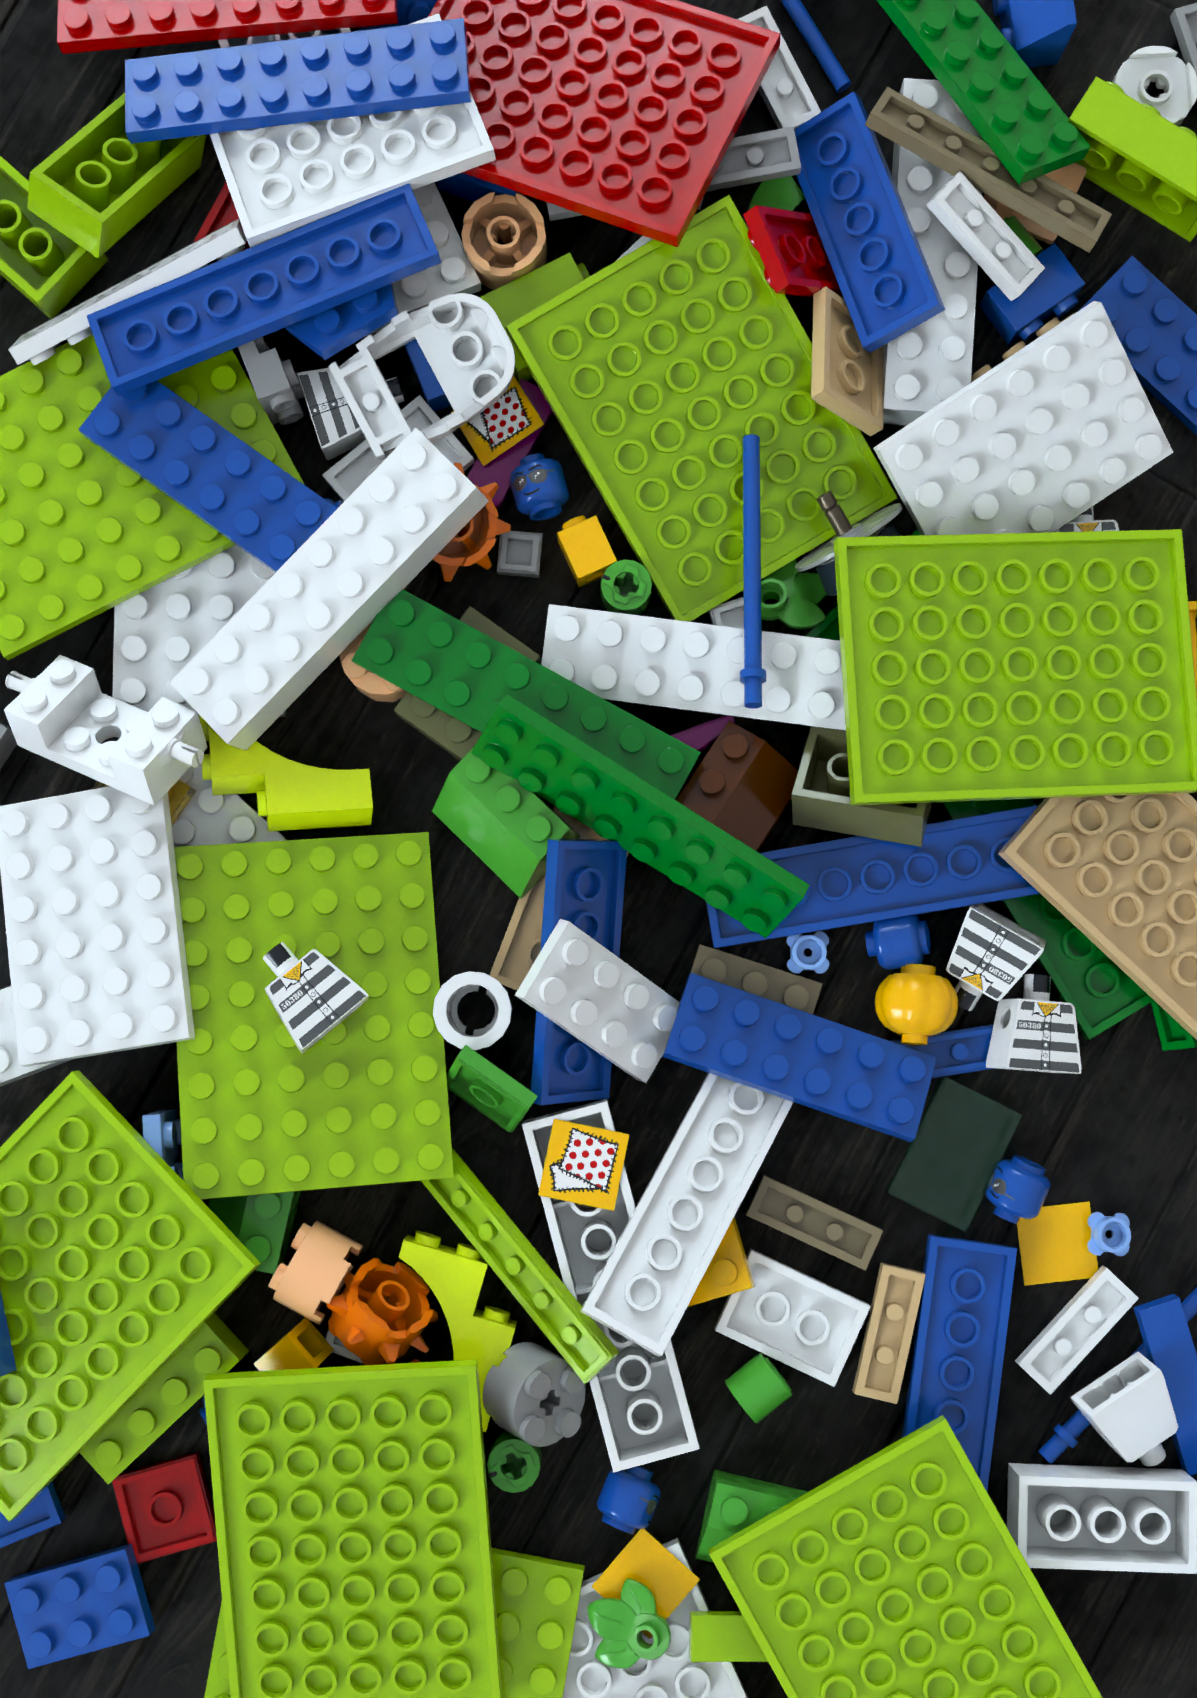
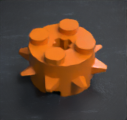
M454 462L453 465L464 474L462 464ZM496 482L483 487L475 485L489 502L432 559V561L439 563L444 581L451 582L459 566H470L477 563L487 570L492 566L488 552L495 545V536L509 532L511 528L510 524L497 518L498 511L492 501L499 488Z
M372 1258L369 1262L361 1265L355 1274L347 1273L343 1280L346 1287L340 1295L333 1297L330 1303L327 1304V1307L332 1310V1315L328 1320L329 1331L332 1335L339 1338L347 1350L358 1356L364 1365L394 1364L398 1358L407 1352L410 1346L424 1353L429 1351L420 1334L428 1323L437 1321L438 1313L430 1308L426 1297L430 1292L429 1287L417 1272L401 1262L391 1266L382 1263L379 1258Z

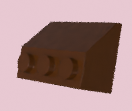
M728 721L676 801L758 852L792 800V791L798 770L765 740Z

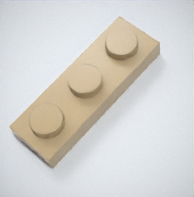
M883 1262L880 1263L852 1389L854 1394L889 1403H898L925 1281V1273Z

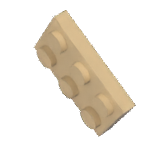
M824 287L813 294L811 399L867 435L872 436L883 430L884 345L871 353L867 352L862 347L845 300L829 288Z

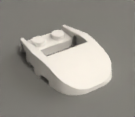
M467 293L448 294L429 301V306L408 313L405 310L392 318V322L375 335L369 334L356 344L359 352L339 366L334 361L328 366L371 449L379 460L387 458L412 430L375 360L395 351L414 339L417 340L454 410L453 413L420 430L431 443L443 439L496 402L508 389L515 369L514 349L495 311L481 298Z

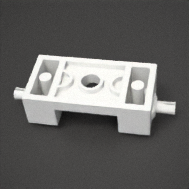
M59 655L36 678L31 679L16 671H11V675L8 674L6 677V687L20 692L4 709L18 746L155 806L190 767L197 768L199 766L198 763L201 764L203 761L204 751L208 748L198 713L188 707L162 697L149 712H146L103 694L94 668ZM112 737H118V738H119V740H117V741H108V742H105V743L101 744L104 740H106V739H108V738H112Z

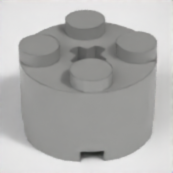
M522 1342L509 1347L503 1353L507 1357L498 1367L493 1365L485 1379L483 1405L487 1414L492 1416V1419L498 1426L532 1446L544 1447L558 1442L563 1437L570 1438L574 1436L581 1425L580 1414L585 1401V1384L563 1357L536 1343Z

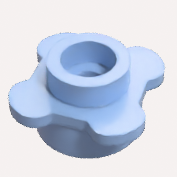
M817 931L813 935L798 934L787 937L786 943L790 947V959L787 961L789 971L794 974H799L803 970H814L818 974L827 971L829 961L826 958V946L829 943V938L824 932ZM806 948H809L812 951V954L809 957L804 955V950Z
M1100 1212L1090 1214L1087 1220L1088 1225L1091 1227V1239L1087 1243L1089 1252L1100 1256L1103 1252H1111L1116 1256L1126 1255L1131 1241L1129 1218L1123 1213H1116L1114 1216H1104ZM1107 1230H1110L1112 1233L1110 1238L1105 1236Z

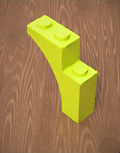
M199 716L205 740L209 741L210 754H204L202 761L203 780H212L213 795L257 793L258 817L267 816L268 832L371 825L373 801L369 769L335 770L304 765L272 752L258 741H255L245 751L228 745Z
M416 1231L415 1237L407 1235L403 1240L399 1258L411 1266L424 1279L439 1301L450 1330L454 1361L477 1359L482 1428L486 1432L490 1415L487 1414L483 1405L485 1379L493 1365L498 1367L507 1357L503 1353L511 1346L517 1321L509 1319L510 1313L500 1308L485 1306L484 1311L476 1309L488 1263L474 1246L458 1243L457 1249L441 1245V1238L436 1235Z

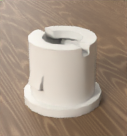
M468 971L454 975L441 986L434 999L433 1017L437 1030L447 1042L460 1049H463L465 1045L473 1050L493 1045L503 1037L511 1022L512 1005L508 992L497 979L486 973ZM482 986L487 989L486 994L494 1003V1018L485 1028L474 1029L473 1035H467L465 1033L467 1026L461 1022L458 1016V1004L467 993L478 991L479 987Z

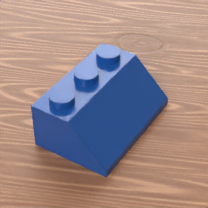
M992 0L994 15H1000L1002 29L999 31L1029 68L1058 64L1077 25L1073 0Z

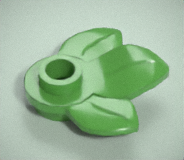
M795 559L764 577V580L761 581V619H779L785 625L794 629L813 628L825 621V615L817 605L826 597V592L818 574L798 573L795 568L797 564ZM768 599H775L778 601V603L771 605L765 604L764 602Z
M628 1578L625 1580L621 1591V1599L602 1598L591 1602L587 1607L592 1627L599 1636L604 1638L596 1650L595 1657L609 1667L629 1668L640 1658L647 1660L657 1659L670 1646L671 1631L666 1620L657 1614L654 1595L645 1585L634 1579ZM642 1630H647L653 1635V1644H648L641 1636Z

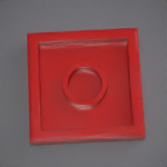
M199 1451L120 1473L112 1481L128 1544L132 1543L137 1564L217 1541L215 1512Z

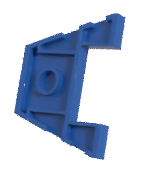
M391 283L285 327V330L324 360H327L388 323L399 314L393 284Z

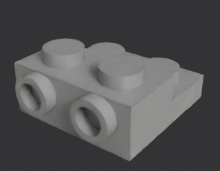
M264 337L239 346L238 349L257 399L267 413L271 423L287 425L300 420L304 416V412L299 399L304 398V393L290 359L282 361L276 348L270 349Z

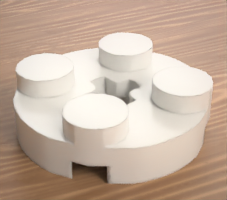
M1147 46L1138 49L1130 55L1128 60L1123 62L1112 82L1119 85L1129 97L1141 104L1153 106L1160 112L1162 117L1179 126L1197 99V75L1195 69L1189 61L1185 65L1181 59L1176 57L1178 52L1169 47ZM1150 82H1155L1158 89H1164V93L1160 94L1158 98L1151 97L1146 93L1145 89H1147Z

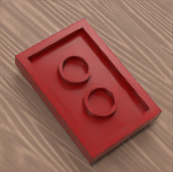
M759 205L754 206L743 214L749 228L747 231L748 238L752 246L760 254L765 266V279L769 286L775 290V293L813 297V294L827 287L843 298L812 214Z

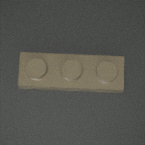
M701 944L698 945L690 973L812 1015L823 984Z
M764 1174L745 1213L748 1217L865 1271L883 1233V1230L877 1226Z

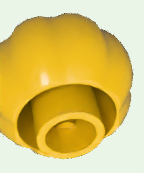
M909 964L901 967L900 973L888 975L876 991V1014L884 1027L897 1033V1035H901L902 1044L927 1045L928 1037L946 1031L957 1016L958 997L956 991L947 978L935 975L936 967Z

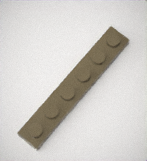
M889 87L886 88L865 123V126L949 174L954 176L961 171L977 190L1088 253L1096 244L1112 215L1110 212L1044 175L1018 185L986 142Z

